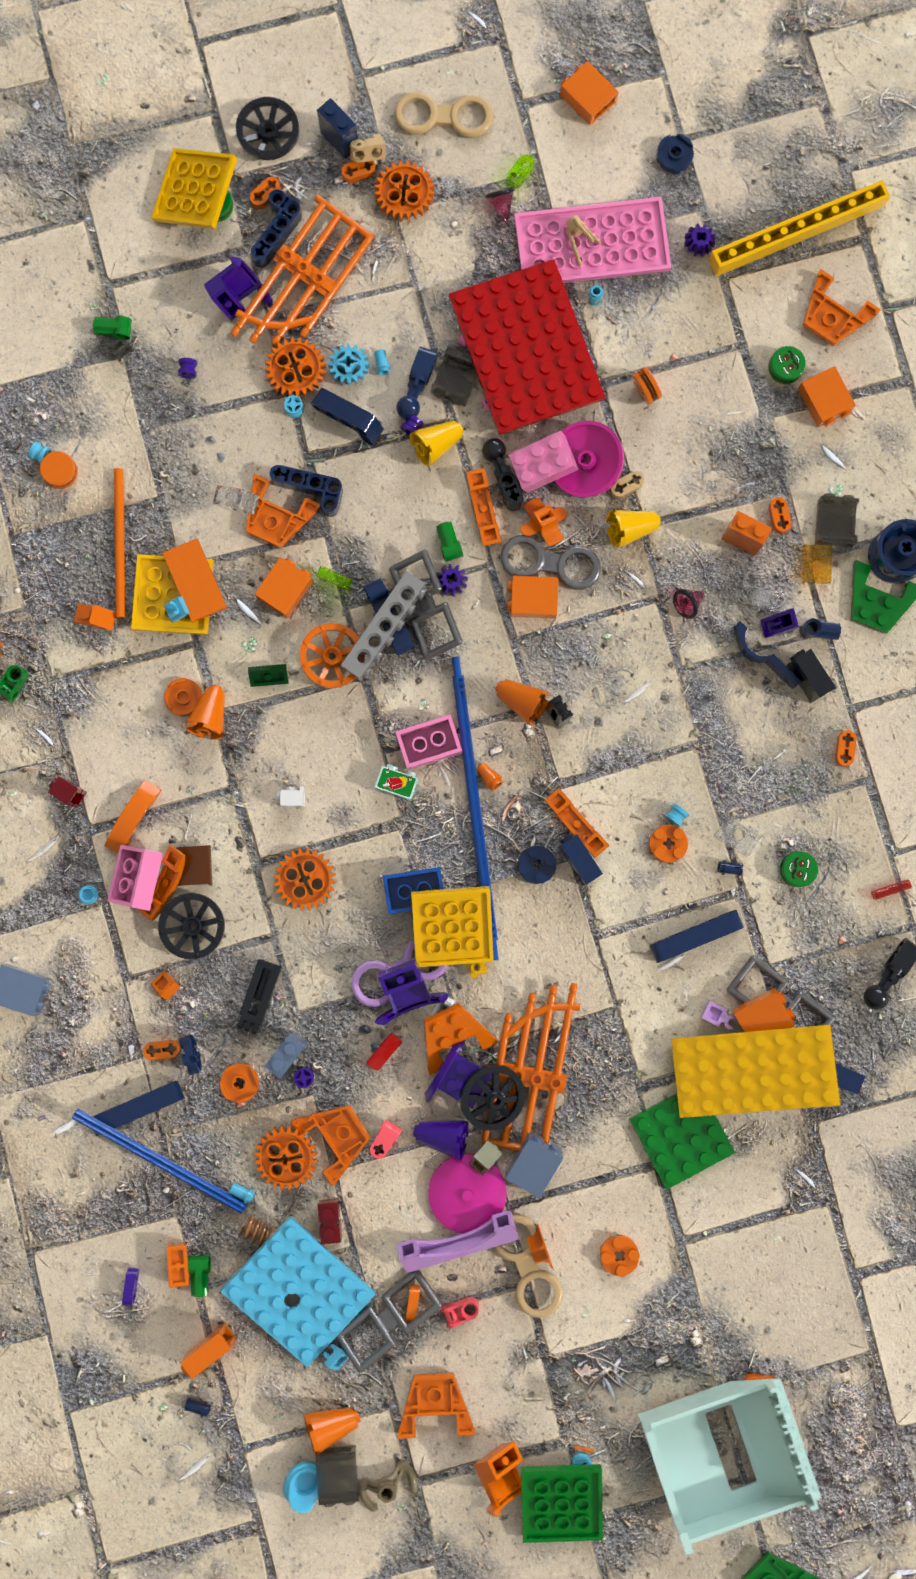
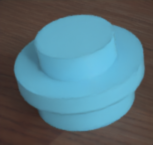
M92 885L83 886L79 891L80 901L84 904H93L98 899V890Z

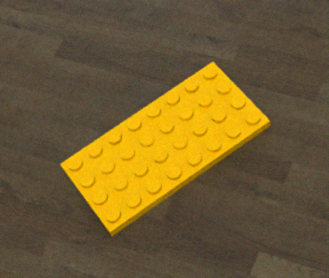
M830 1025L671 1039L680 1118L841 1106Z

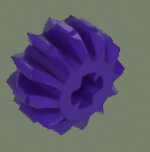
M697 223L695 228L690 227L688 233L685 234L684 238L686 241L684 242V247H688V253L693 251L694 257L698 253L701 257L705 253H711L712 248L716 244L714 241L716 234H712V228L706 229V223L702 227Z
M449 564L448 570L443 566L441 568L443 573L437 572L442 590L445 589V596L450 591L452 597H455V591L462 594L461 588L466 589L467 584L464 582L468 581V577L463 576L465 574L464 569L459 571V565L452 569V564ZM454 577L455 581H453L452 584H450L449 579Z

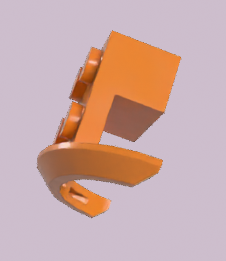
M515 1441L499 1445L473 1464L491 1502L486 1511L488 1514L496 1517L501 1515V1509L507 1503L522 1493L521 1478L515 1466L521 1463L523 1458Z

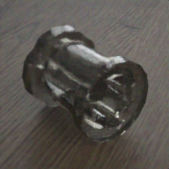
M124 337L113 348H108L118 362L128 352L134 351Z

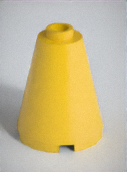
M453 420L410 433L411 446L415 445L417 451L414 453L419 461L425 466L433 465L462 438L463 427L459 422Z
M612 510L606 516V522H609L610 527L606 528L611 545L613 547L617 546L616 548L624 547L658 530L661 525L660 516L653 511Z

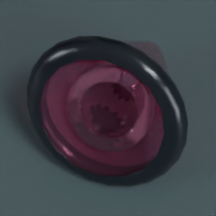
M515 187L505 188L485 195V198L488 199L504 220L509 218Z
M679 589L673 595L674 607L682 617L692 619L697 615L705 594L703 591Z

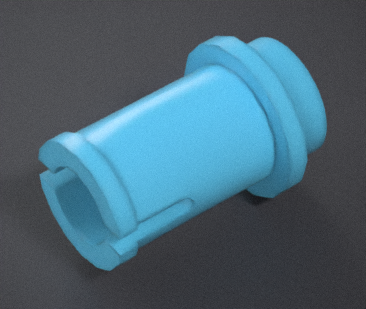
M594 285L589 289L588 301L593 306L598 305V302L600 303L604 291L600 286Z
M383 349L375 351L376 372L381 376L389 374L391 368L387 362L386 351Z
M234 1182L229 1191V1194L244 1200L245 1204H250L255 1196L253 1189L249 1190Z

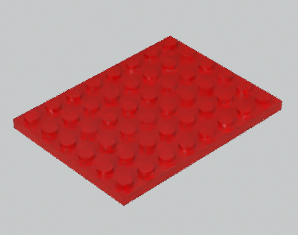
M555 259L449 293V300L499 435L605 400L603 389Z

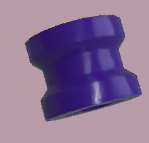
M180 358L178 362L180 365L178 376L186 379L196 378L197 372L195 368L197 367V360Z
M412 415L406 419L405 423L401 424L400 429L410 435L413 431L421 428L423 422L418 417Z
M308 1067L300 1068L294 1075V1082L300 1088H307L314 1081V1073Z

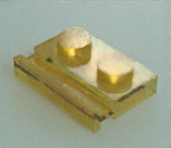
M804 544L802 583L830 584L832 578V545Z

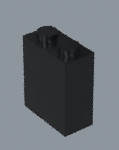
M802 649L789 658L791 662L787 664V667L801 680L799 686L810 703L836 688L812 649L806 652Z

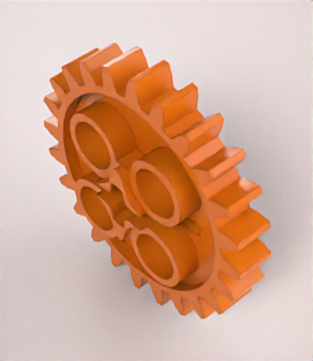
M400 160L399 166H396L393 162L391 169L386 166V173L380 172L381 178H376L377 185H375V198H377V205H381V211L386 210L387 217L393 214V220L397 216L400 217V222L403 221L404 217L410 222L411 216L417 220L418 213L424 216L423 209L429 211L428 204H433L432 198L435 196L433 191L434 184H431L432 177H428L429 172H423V166L416 168V162L410 166L409 160H407L405 165ZM405 176H408L407 189L405 193V205L401 206L403 200L402 193L404 191V178ZM396 179L400 180L399 183H394L392 181ZM416 181L419 184L412 185L411 183ZM392 197H397V198H398V200H396V201H392V200H390V199H391ZM411 199L417 200L415 203L409 202Z
M291 337V342L288 343L284 339L283 345L277 342L278 349L271 348L273 354H267L270 360L265 361L266 366H268L265 368V372L268 373L266 376L267 380H271L270 386H276V392L282 390V396L289 393V396L296 394L298 397L303 393L307 397V391L313 394V387L319 389L318 382H323L321 376L326 375L325 370H323L326 368V364L323 362L324 356L320 355V349L315 350L316 346L314 343L309 346L308 339L302 343L301 337H299L297 342ZM289 353H292L295 364L298 368L300 377L302 379L301 383H299L297 379L295 370L292 366V362L289 357ZM301 353H302V354H305V357H304V358H302V359H298V358H297V355H299V354H301ZM282 360L288 361L285 365H280L279 362ZM309 370L312 372L309 376L303 375L305 371ZM288 377L294 378L292 382L285 381Z
M299 848L297 855L294 851H291L292 857L284 855L286 862L279 861L282 867L275 868L279 875L273 876L279 881L274 883L275 886L280 887L276 893H283L280 900L287 898L286 905L292 902L293 909L300 905L301 911L304 910L305 906H307L308 910H311L313 904L316 908H319V901L325 904L324 897L331 898L328 891H335L330 886L336 883V881L331 880V877L336 876V873H330L334 866H327L330 860L326 859L323 861L324 854L322 853L317 856V850L310 854L309 848L306 849L305 853ZM309 861L315 864V869L312 872L305 870V864ZM297 864L301 865L304 875L310 877L307 882L312 889L313 895L309 894L306 884L301 883L300 880L303 877ZM291 869L297 872V877L294 880H290L287 876ZM316 879H321L323 882V886L319 890L313 887V882ZM298 887L305 889V895L301 898H298L295 894V890Z
M282 1125L280 1131L274 1127L272 1129L273 1134L267 1131L266 1137L262 1136L260 1139L263 1144L258 1143L256 1145L260 1150L254 1153L255 1156L259 1157L254 1163L260 1164L256 1171H263L260 1178L267 1177L266 1184L272 1181L273 1188L277 1184H280L281 1190H283L285 1185H287L288 1190H291L293 1184L296 1188H299L300 1182L305 1184L307 1182L306 1178L310 1179L312 1177L311 1172L316 1170V1167L313 1165L317 1164L318 1160L313 1157L317 1156L318 1152L312 1151L316 1144H310L309 1142L312 1137L306 1139V1131L300 1134L299 1127L295 1131H292V1125L287 1130ZM290 1143H296L299 1150H292ZM271 1145L278 1146L279 1153L273 1152ZM284 1154H286V1157H291V1158L287 1161L286 1158H282V1157H283ZM298 1154H302V1155H303V1157H298V1156L295 1157V1156L298 1155ZM269 1158H277L275 1161L269 1160ZM298 1162L301 1165V1170H296L293 1167V1163ZM274 1165H280L282 1172L275 1171Z

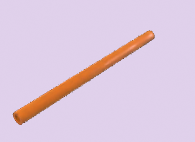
M115 468L116 618L123 619L125 618L123 469Z

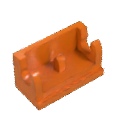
M181 1242V1244L168 1243L169 1288L189 1286L187 1245H185V1242Z

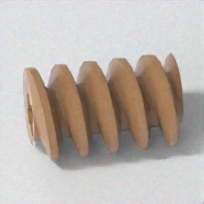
M252 1214L245 1222L239 1236L244 1232L245 1240L252 1236L251 1243L253 1244L256 1240H259L258 1247H261L275 1232V1226L273 1225L268 1229V1222L261 1225V1218L254 1222V1215Z

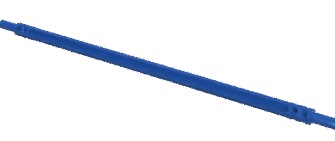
M456 656L452 657L454 671L452 678L479 886H490L493 959L499 960L496 942L498 935L464 675L461 674L460 658Z

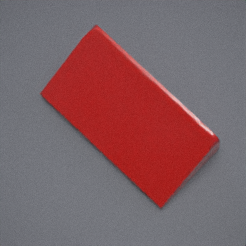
M393 1032L390 1033L367 1060L366 1064L378 1071L402 1044V1040Z

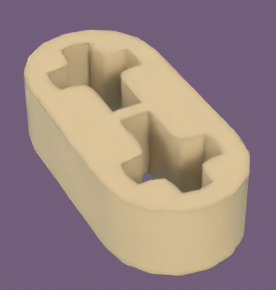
M638 471L623 476L610 488L611 495L616 499H621L637 491L644 483V476ZM632 477L640 479L638 485L636 483L629 485L633 479ZM617 485H618L619 488L623 487L624 485L626 486L625 488L622 489V493H621V494H620L619 491H618V492H615V489H616V486H617Z

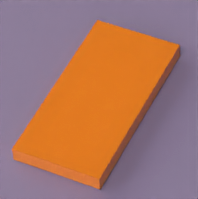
M198 538L163 552L179 594L183 597L190 612L188 615L192 623L227 609V605Z

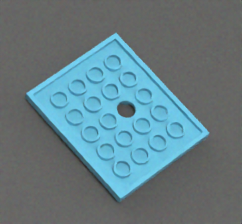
M291 1216L221 1288L223 1295L306 1367L321 1354L376 1295L375 1291L324 1245H321L312 1234ZM296 1293L300 1297L299 1303L294 1307L287 1306L284 1302L286 1295Z

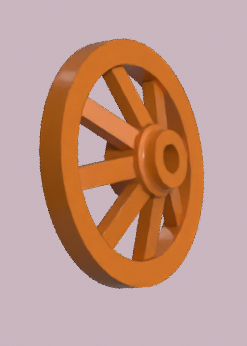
M337 623L322 624L312 629L304 638L300 648V664L306 676L315 684L325 688H340L356 679L351 674L344 678L338 665L342 664L345 660L341 657L349 654L354 647L352 645L339 650L344 636L347 635L354 642V645L359 640V636L347 626ZM326 631L340 632L334 646H331ZM319 634H321L325 650L310 643ZM307 648L322 655V657L307 661ZM333 654L336 658L330 660L328 656ZM365 654L359 656L358 661L364 663ZM325 663L320 677L310 669V667ZM330 667H333L338 680H325Z

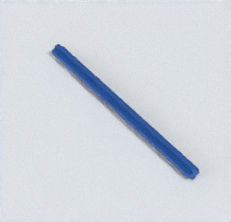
M77 1109L74 1112L72 1119L238 1213L242 1214L246 1209L247 1204L84 1111Z

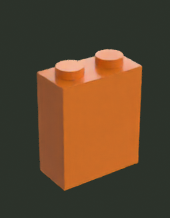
M587 61L583 66H578L570 78L566 77L563 80L560 96L591 126L617 102L619 91Z
M835 366L801 382L797 388L817 427L823 425L827 427L833 424L835 419L839 417L842 419L852 414L851 411L856 406Z
M737 511L721 539L755 556L765 544L772 528Z
M280 557L254 595L257 599L288 619L313 583V580L310 577L311 573L303 568L299 570L295 567L296 564L288 558L284 560Z
M513 576L512 581H508V593H511V600L507 602V611H511V617L556 619L558 577Z
M776 988L734 1008V1015L744 1032L792 1028L795 1026L794 1019H796L792 1009H787L784 1003L787 1001L781 991L777 992Z
M223 1323L186 1352L180 1362L181 1369L186 1376L189 1375L191 1379L195 1378L231 1350L236 1337L226 1323Z

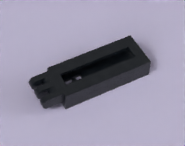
M560 694L550 700L546 707V711L558 729L567 724L573 716L571 710L568 711L567 704L562 702L563 698ZM553 710H555V712L558 715L556 720L552 715Z
M258 959L239 1013L241 1018L237 1026L238 1029H242L243 1023H247L245 1031L249 1032L251 1025H253L252 1034L256 1035L260 1022H264L282 966ZM253 998L261 1000L260 1006L254 1004L252 1011H249Z

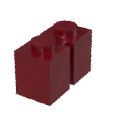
M60 776L52 780L49 785L50 790L48 791L49 794L75 808L78 807L87 793L70 780Z
M339 1198L319 1200L317 1206L319 1223L321 1222L319 1226L321 1245L341 1243L343 1237L341 1220H339Z

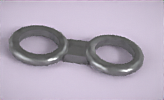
M517 535L510 538L504 544L501 551V563L509 575L535 576L540 571L557 574L559 580L566 587L573 590H584L591 587L598 580L601 573V563L598 556L591 549L584 546H573L566 549L562 554L544 551L542 544L536 538ZM527 543L536 550L538 560L532 569L520 571L510 564L508 553L516 544ZM574 554L587 556L593 565L592 575L582 582L570 580L564 571V563L568 557Z

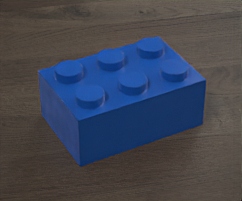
M440 867L383 876L388 914L412 911L411 892L444 889Z

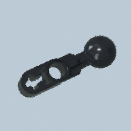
M490 438L483 444L482 454L487 461L494 464V474L498 482V489L506 508L510 511H517L521 508L523 494L515 475L511 472L509 465H506L504 462L505 444L498 438ZM504 481H509V482H511L512 484H510V485H504L503 482H504Z
M904 938L885 963V970L881 974L882 979L879 984L869 986L865 990L863 998L869 1008L874 1010L884 1008L889 1002L888 990L890 987L896 985L899 979L905 977L916 962V945L909 939Z

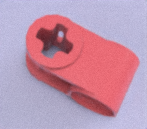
M386 1119L370 1147L371 1155L377 1159L385 1157L403 1129ZM383 1145L384 1153L379 1152L377 1154L374 1146Z
M470 1296L441 1307L440 1310L444 1313L447 1320V1328H454L476 1318L479 1312L478 1300ZM472 1304L476 1309L473 1312H469L465 1309V1306Z

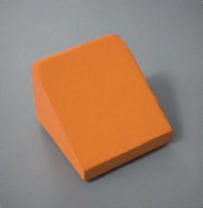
M163 971L151 983L155 991L166 1000L170 999L180 988V985L166 971Z

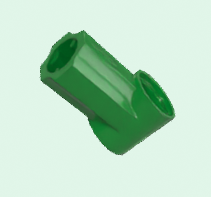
M116 316L115 319L95 317L93 320V333L95 335L113 336L119 340H129L132 319L126 316Z
M444 522L437 525L436 529L445 562L464 557L452 522Z
M210 1255L189 1256L188 1271L191 1274V1296L203 1297L209 1294Z

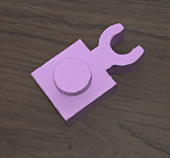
M708 1001L700 1017L718 1027L722 1022L725 1028L729 1030L734 1028L729 1026L728 1021L730 1019L737 1021L734 1015H725L727 1012L726 1008L712 1001Z

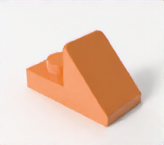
M78 603L74 622L112 631L116 612L97 605L88 606Z

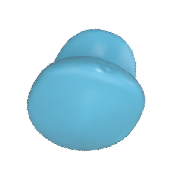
M303 1461L296 1464L290 1470L283 1485V1494L294 1511L303 1514L313 1508L325 1487L326 1476L323 1468L315 1462Z

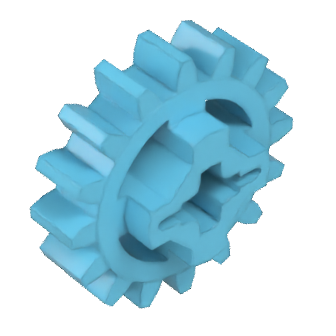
M347 343L346 348L340 345L339 351L334 349L335 356L330 355L329 358L332 362L328 363L329 368H331L330 374L335 375L334 380L340 379L341 385L346 381L348 386H351L352 381L357 385L359 378L364 380L363 374H368L367 367H369V362L367 361V354L363 355V349L357 350V345L350 348L349 343Z

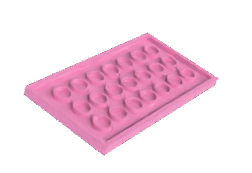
M662 197L514 213L521 270L555 259L563 283L667 272L671 270ZM575 215H578L581 221L601 241V244H597L595 241L591 242L584 233L579 236L573 234L582 262L581 266L578 265L569 236L566 233L568 229L566 222Z

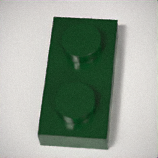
M286 664L248 667L251 687L289 684Z

